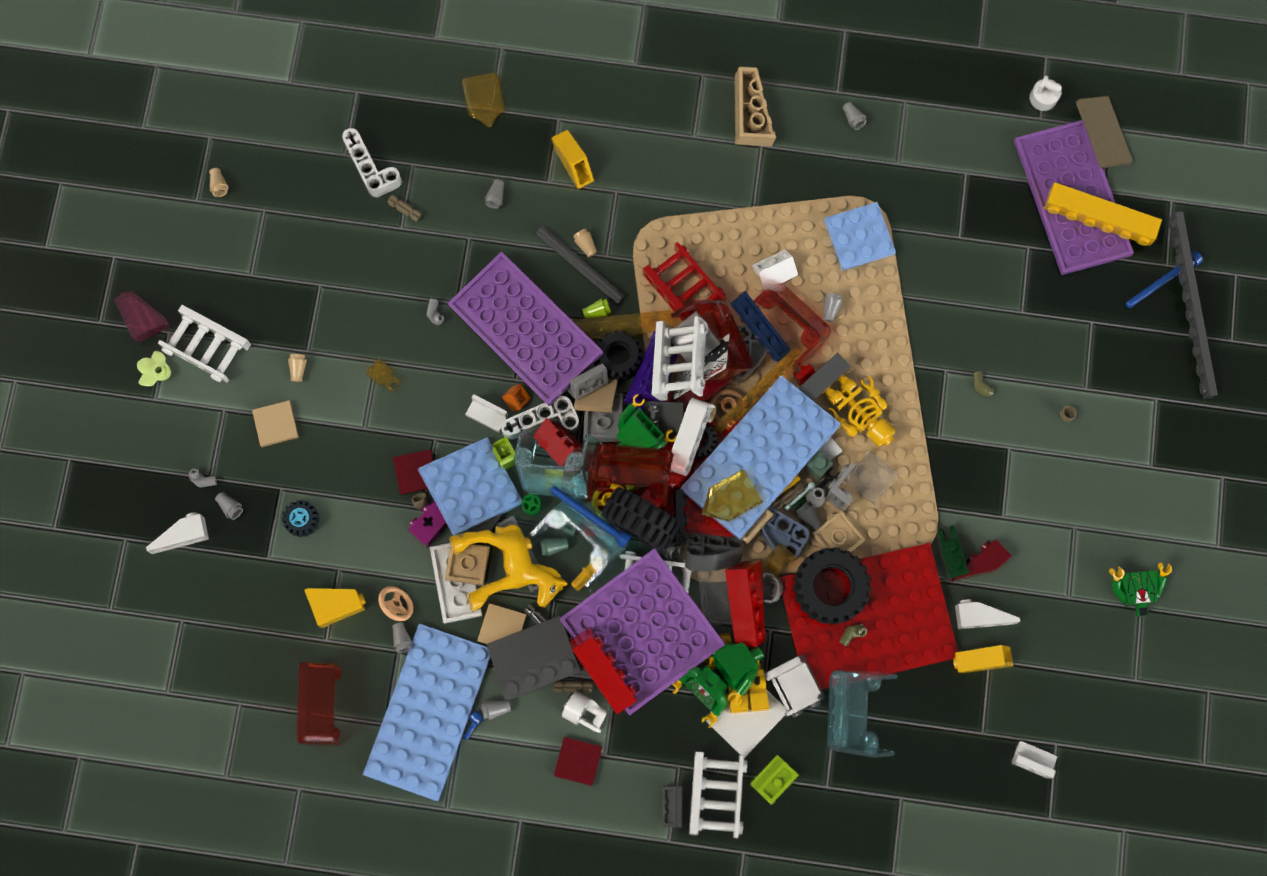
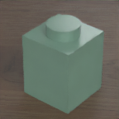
M818 451L806 464L804 470L819 481L834 463Z

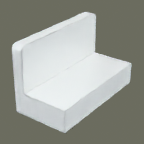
M786 250L752 265L754 272L760 277L764 290L773 288L798 275L793 256Z
M474 394L472 396V403L465 414L467 417L498 433L501 431L503 421L508 418L507 411Z
M1020 741L1011 763L1047 779H1052L1056 772L1053 768L1057 756Z

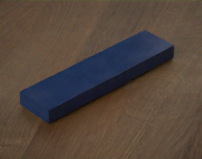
M746 291L740 293L730 303L775 363L780 362L791 351Z

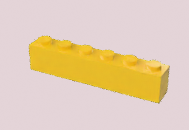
M1056 182L1050 188L1043 208L1052 214L1066 216L1069 220L1083 222L1084 225L1089 227L1095 226L1103 232L1115 233L1123 239H1132L1144 246H1150L1156 240L1162 219Z

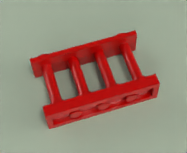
M678 242L675 243L674 247L676 253L657 268H651L649 264L643 268L642 275L682 322L695 311L700 314L717 300L721 305L725 304L726 294L721 287H716L691 258L686 246H681ZM682 258L688 267L669 282H663L660 274ZM694 272L700 281L681 296H675L672 288ZM706 286L712 295L693 310H687L684 302Z

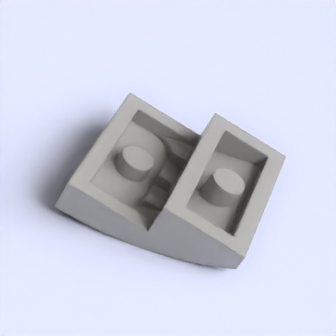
M695 311L675 328L694 326L695 316H699L702 320L704 319ZM709 328L706 334L705 356L721 343ZM694 334L673 336L671 342L674 346L693 344ZM693 352L680 353L687 363L692 362Z

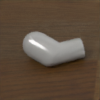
M429 299L426 315L433 324L441 325L444 321V316L437 311L439 301Z

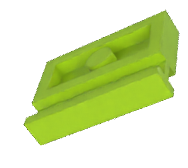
M777 755L750 785L772 805L799 775Z

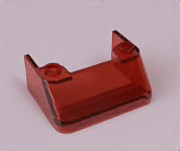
M776 284L768 288L754 300L758 308L762 306L765 309H772L777 305L804 330L801 335V342L807 350L795 361L793 371H796L830 336L831 329L829 325L783 284Z
M692 300L671 314L672 318H684L685 320L697 311L708 323V328L719 340L730 334L726 369L722 370V366L705 376L704 378L722 370L707 379L705 384L721 382L744 373L753 367L752 359L731 310L723 300Z
M613 444L597 445L588 470L587 499L592 498L594 490L604 492L611 487V484L650 487V493L657 498H663V507H667L674 454L669 450Z
M300 662L297 714L298 744L307 747L340 746V742L337 741L340 739V729L336 728L334 724L335 684L337 680L341 679L340 665L336 663Z

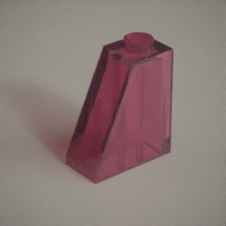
M132 291L123 292L114 299L131 337L137 343L172 327L164 316Z

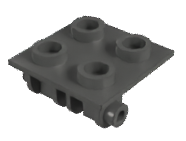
M644 402V413L664 434L662 438L665 437V433L669 429H673V432L669 433L668 438L672 439L678 434L683 420V402Z

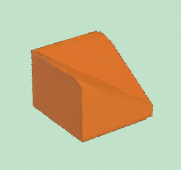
M522 384L512 386L502 396L512 412L521 410L531 400Z

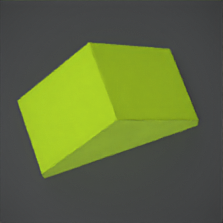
M504 437L491 444L493 447L492 451L502 469L507 470L520 463L508 438Z

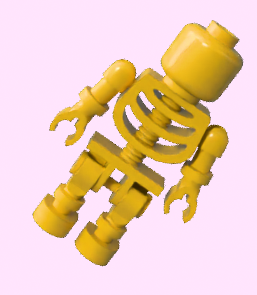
M844 373L836 380L837 382L840 381L842 390L834 391L831 389L832 386H830L823 394H826L828 401L833 406L842 402L836 408L838 413L848 404L852 407L849 411L847 422H845L846 419H841L834 409L829 408L828 411L833 414V418L841 423L840 427L849 436L854 437L857 435V432L863 433L867 429V437L877 447L882 445L887 447L895 440L893 437L895 429L886 419L879 420L882 411L887 408L886 401L879 395L880 391L875 389L874 382L870 376L867 377V380L870 382L869 385H865L863 380H861L862 388L859 387L852 393L857 384L852 379L847 378ZM863 389L870 393V398H865L858 402L855 401V398ZM868 404V406H866L865 408H862V406H861V405ZM854 411H856L857 413L855 420L852 419V413ZM861 417L862 421L859 425L857 421Z

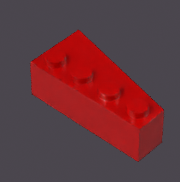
M762 560L740 561L725 570L735 644L744 643L746 647H758L765 642L766 638L764 629Z
M591 627L571 639L573 652L616 714L637 701L635 696L637 691L634 686L626 682L624 679L626 675L620 667L617 668L614 663V657L609 651L605 650L603 641L598 635L596 636Z

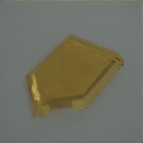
M490 73L463 79L462 84L468 114L490 128L504 109L498 74Z
M743 469L709 488L702 515L730 522L763 504V501Z

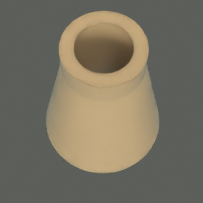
M219 168L211 169L209 171L210 192L215 197H222L227 194L228 185Z
M586 229L579 231L573 236L574 242L588 258L597 253L592 236Z
M290 354V359H288L291 381L302 382L307 362L303 354Z

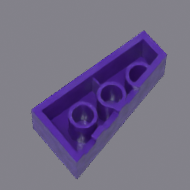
M656 330L651 335V341L624 400L628 404L633 403V397L639 394L635 399L637 404L642 403L643 399L645 401H660L652 395ZM678 354L670 356L669 365L675 364ZM644 404L641 406H637L636 408H640L642 411H644Z

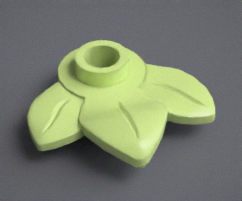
M154 351L151 358H142L137 363L138 370L143 373L138 382L142 386H153L157 381H165L171 375V369L166 364V357L159 351Z

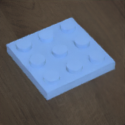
M878 202L824 218V223L842 271L896 254Z

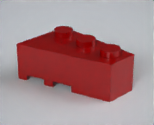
M546 418L533 435L538 441L537 444L546 450L561 468L569 473L573 471L580 474L593 456L564 428L551 419Z

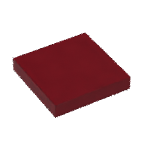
M431 449L393 457L400 495L428 490L418 469L433 462Z
M564 737L554 776L593 786L602 747Z

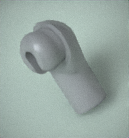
M191 469L189 471V479L197 487L217 485L216 476L205 477L198 469Z

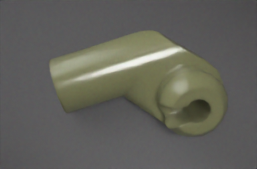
M974 372V390L984 397L993 396L994 388L983 382V373Z
M861 624L848 626L839 643L847 647L852 638L864 637L867 634L866 627Z

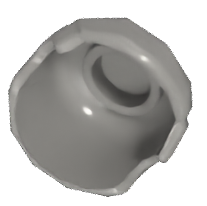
M763 572V602H776L783 593V584L777 575Z

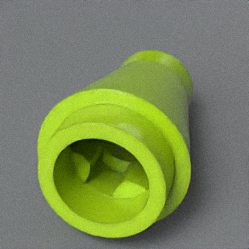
M602 298L582 309L586 320L605 317L612 313L608 300H602Z

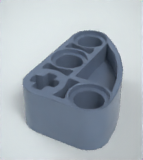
M770 506L768 510L774 515L760 530L762 537L768 547L785 562H793L809 538V531L805 526ZM785 522L788 525V529L781 530L778 527V523ZM801 532L803 533L802 537L804 538H800L799 540L796 538V534H799ZM792 548L795 555L793 557L787 556L785 549Z

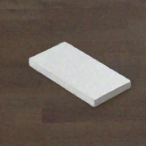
M450 543L430 547L444 624L482 616L481 608L474 612L471 611L467 599V594L476 591L477 585L445 581Z

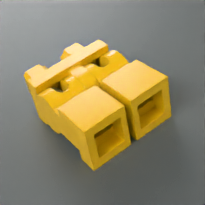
M759 660L757 661V676L745 695H741V705H733L736 702V697L733 701H729L730 714L747 713L749 711L748 706H750V712L769 710L764 669L761 670ZM728 685L729 694L737 692L736 690L733 691Z

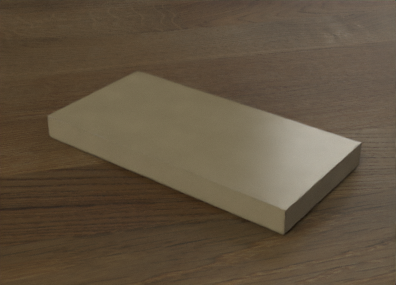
M1109 97L1079 99L1076 104L1100 169L1131 164L1133 160Z

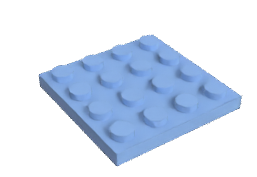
M484 438L418 469L453 535H459L522 505L521 497L506 470L501 468L488 438Z

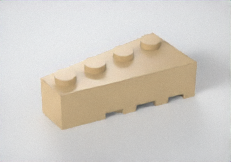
M739 67L735 74V144L772 146L776 139L757 68Z

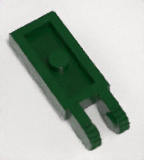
M954 525L949 526V530L953 539L945 541V534L942 528L938 529L941 540L940 545L950 578L969 574L959 537L957 538Z

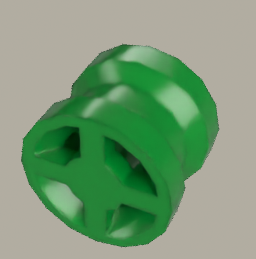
M535 494L526 495L522 500L523 511L531 516L537 515L540 512L542 505L539 497Z

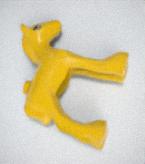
M517 525L496 526L495 533L490 530H484L480 532H466L461 535L450 536L451 538H449L454 556L462 553L469 545L475 543H489L503 551L506 576L467 594L472 612L480 609L487 598L493 593L508 589H518L530 584L538 585L537 603L540 607L546 608L559 591L563 590V587L568 584L555 569L532 563L528 549H532L531 542L528 537L524 538L521 528Z

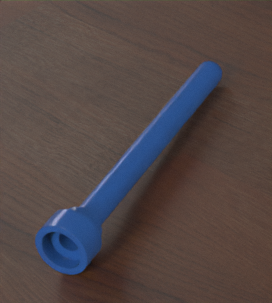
M1193 250L1191 256L1193 266L1196 267L1203 262V259L1196 250ZM1179 266L1128 300L1126 307L1132 308L1180 274Z
M556 486L550 488L552 494L614 536L618 542L617 544L622 548L630 541L633 535L627 531L621 530L620 532Z

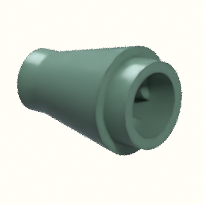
M543 538V540H539L541 556L546 555L548 557L568 549L566 538Z

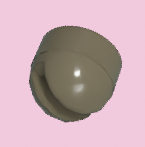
M1068 405L1061 409L1059 416L1064 422H1070L1076 418L1077 412L1074 407Z
M418 493L413 496L412 503L417 509L423 510L428 504V498L425 493Z

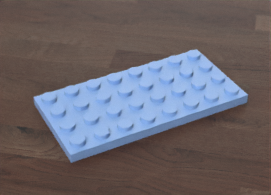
M781 375L685 482L680 490H683L687 497L737 539L741 540L836 432L841 423Z
M419 624L411 644L412 649H409L363 775L439 802L491 656L488 647Z

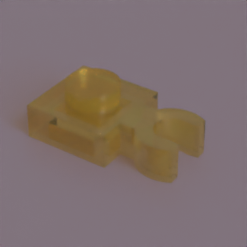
M380 359L366 371V374L379 386L385 383L389 392H393V389L390 387L392 382L400 385L396 377H390L393 371Z

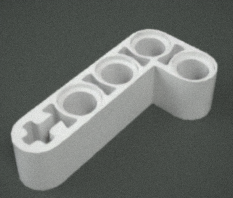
M353 128L345 130L342 136L344 143L370 195L380 197L399 188L402 183L399 171L394 167H389L378 172L357 130ZM352 138H353V139L355 140V142H356V144H355L354 146H353V144H352V142H351V140H350V139H352ZM358 153H364L362 157H356ZM365 169H372L369 173H364ZM391 176H396V179H395V180H393V181H389V180H388L389 177H391ZM379 184L378 188H371L372 185Z
M560 396L550 406L543 403L506 419L501 425V430L504 437L509 440L516 439L538 429L546 419L541 417L540 414L542 411L547 410L551 414L546 418L553 421L559 420L562 428L569 434H573L579 429V419L570 399L566 396ZM566 403L568 407L565 410H560L558 405ZM526 418L533 420L530 425H524L523 421ZM568 420L576 422L573 427H568L565 423ZM517 422L520 423L521 429L517 426ZM511 426L513 432H510L507 427Z
M695 398L689 401L668 459L667 470L687 476L707 422H712L717 410L715 405Z

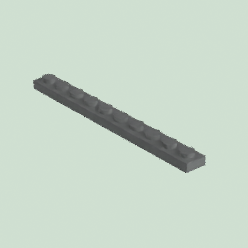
M1183 211L1175 212L1169 219V228L1173 233L1172 245L1176 249L1177 254L1175 261L1180 270L1179 282L1183 286L1182 299L1186 302L1187 307L1186 319L1190 323L1189 336L1193 339L1194 346L1192 352L1197 361L1196 373L1200 377V393L1203 394L1204 399H1210L1217 396L1218 393Z

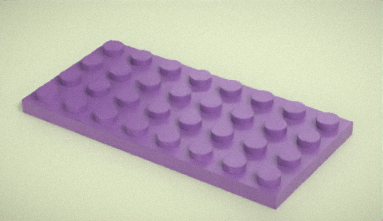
M1082 120L1014 139L1061 275L1127 258L1134 254L1129 239H1123L1115 233H1106L1095 226L1089 227L1084 225L1083 222L1067 219L1066 216L1052 214L1048 210L1043 209L1049 190L1054 182L1115 203L1103 168L1100 169Z
M500 252L447 303L548 406L570 387V380L583 374L604 354L503 252Z

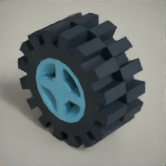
M296 500V503L291 502V505L289 507L286 506V511L282 513L283 526L294 536L306 537L309 533L312 534L313 530L318 527L317 523H319V514L316 509L306 501Z

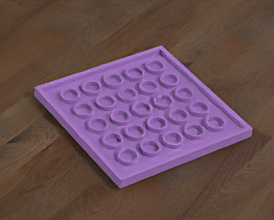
M656 549L651 550L559 619L573 638L589 627L592 628L596 636L598 635L601 638L605 650L609 651L614 657V663L617 668L620 667L626 675V678H624L628 684L631 683L637 691V694H635L637 701L625 709L629 716L684 676L691 668L696 667L711 656L713 652L725 645Z

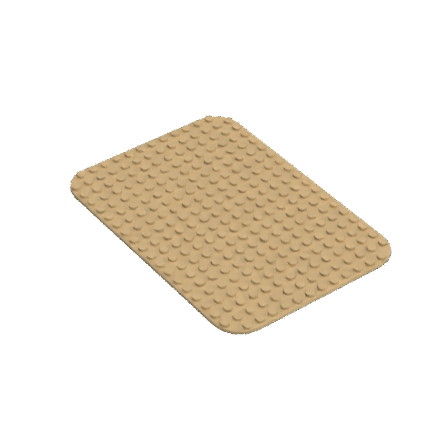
M843 196L667 216L651 221L640 230L634 241L633 262L645 352L651 341V335L656 330L657 321H664L672 329L682 322L642 275L643 268L648 264L651 268H657L676 253L674 250L675 243L678 242L681 246H686L691 258L716 287H721L726 294L725 304L721 305L717 300L700 313V316L708 323V328L719 340L730 334L726 369L712 376L709 380L716 379V376L721 374L731 375L735 330L738 326L746 324L730 303L743 291L748 293L791 349L777 363L767 352L763 363L750 378L742 383L735 382L732 379V383L725 388L739 392L746 401L747 410H749L748 407L761 399L781 375L796 388H799V384L793 375L794 371L799 373L801 365L807 366L810 364L814 367L815 372H817L837 352L851 366L845 372V376L857 384L852 393L859 387L862 388L861 380H863L865 385H869L870 382L867 380V377L870 376L874 382L875 389L880 391L879 395L886 401L887 408L882 411L879 420L886 419L895 429V434L893 435L895 440L887 447L885 445L877 447L867 437V429L863 433L857 432L856 436L851 437L840 427L831 436L841 448L842 453L831 460L834 463L832 465L834 469L830 474L836 476L837 473L840 474L846 464L856 463L853 471L839 487L840 490L845 489L848 491L853 499L844 511V514L866 539L864 543L851 552V555L854 557L858 556L861 559L926 543L932 545L938 532V511L896 255L842 271L824 223V218L875 202L864 197ZM880 208L883 219L885 221L886 227L888 229L889 235L893 243L890 223L888 221L886 213ZM786 250L793 256L798 275L773 288L764 290L760 277L754 272L752 265ZM681 258L661 273L660 278L663 282H669L687 268L688 265ZM693 272L673 287L672 292L675 296H681L699 282L700 279ZM704 286L685 301L684 306L687 310H693L711 296L712 293ZM828 293L842 296L841 301L843 303L834 322L823 320L824 301ZM741 333V338H745L744 333ZM741 350L737 352V355L745 357L746 353ZM680 353L677 355L675 364H681L685 361ZM737 369L735 371L736 374L740 376L745 375V371L743 369ZM672 372L669 383L676 382L677 372ZM835 381L831 385V389L834 391L842 390L840 381ZM863 389L855 398V401L858 402L862 399L870 398V393ZM675 390L669 391L673 393L672 398H674ZM823 393L814 401L832 417L833 414L828 409H834L841 419H846L845 422H847L849 411L852 408L849 404L838 413L836 408L842 402L833 406L828 401L826 394ZM723 395L718 398V400L722 401L726 397H731L734 400L736 399V397L732 395ZM726 404L725 408L731 409V406ZM738 404L731 413L732 420L739 416L741 404ZM868 404L861 405V406H862V408H865L866 406H868ZM716 406L717 416L726 420L725 413L720 407ZM856 411L852 413L853 420H855L857 415ZM861 417L857 421L859 425L862 421ZM803 468L797 476H799L801 479L800 483L806 489L809 482H814L816 488L824 480L826 474L817 481ZM829 481L821 488L824 490L825 496L828 494L826 490L832 481ZM825 500L822 506L814 507L822 524L840 511L828 500ZM783 506L779 512L805 526L809 531V538L797 559L793 562L783 561L768 547L759 531L748 544L744 542L741 561L762 560V573L767 572L774 575L797 573L798 567L808 556L822 550L811 535L814 531L797 517L798 514L794 507H791L786 512L784 510L786 506ZM785 522L778 523V527L781 530L788 529V525ZM803 533L796 534L797 539L804 538L802 537ZM679 545L681 554L675 562L683 563L686 545ZM792 548L785 549L787 556L793 557L795 555ZM728 568L708 572L691 571V578L698 582H725V570Z

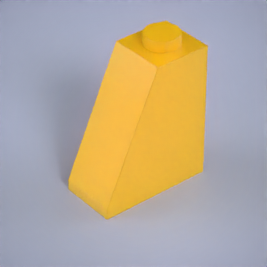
M566 130L552 137L555 151L577 189L594 182L587 156L570 132Z
M307 588L304 590L320 628L365 610L364 604H366V600L363 594H359L356 589Z
M1004 645L956 652V657L953 659L955 669H958L959 673L1013 666L1011 649L1009 646Z

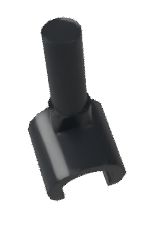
M834 467L827 471L826 477L816 488H822L829 481L837 479L839 473L836 476L830 474Z

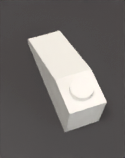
M198 513L187 514L185 518L178 520L146 547L147 552L155 554L209 540L205 518Z
M972 599L961 600L960 604L955 606L958 630L1012 625L1020 622L1019 617L979 602H972Z

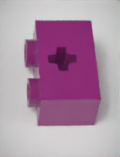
M435 501L432 504L428 503L423 508V514L419 518H414L410 522V528L408 529L426 548L448 526ZM427 520L430 521V522L432 521L433 525H432V526L426 525L425 522H426Z

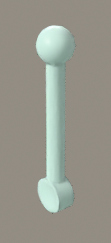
M809 482L805 491L790 502L784 510L787 512L810 489H814L815 483Z

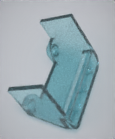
M520 429L514 461L521 487L524 491L530 494L555 496L550 492V488L556 486L572 498L585 499L592 494L602 442L590 434H585L582 453H571L566 459L565 467L532 464L537 440L525 429Z
M573 493L569 495L621 532L620 529L602 517V513L582 494ZM562 501L545 516L531 532V535L533 537L541 535L548 526L559 529L567 522L572 525L595 547L589 560L590 564L597 571L585 583V586L588 588L596 584L620 557V554L627 549L629 542L622 548L617 544L618 542L614 536Z
M837 670L831 674L827 743L832 750L872 758L894 756V751L878 749L879 740L877 735L872 731H867L868 691H877L883 679H897L896 674Z

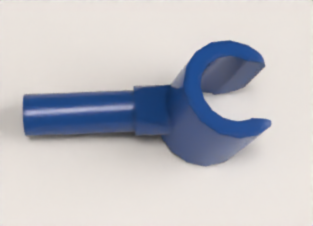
M478 711L469 717L473 723L464 736L466 739H469L473 730L483 720L482 715Z

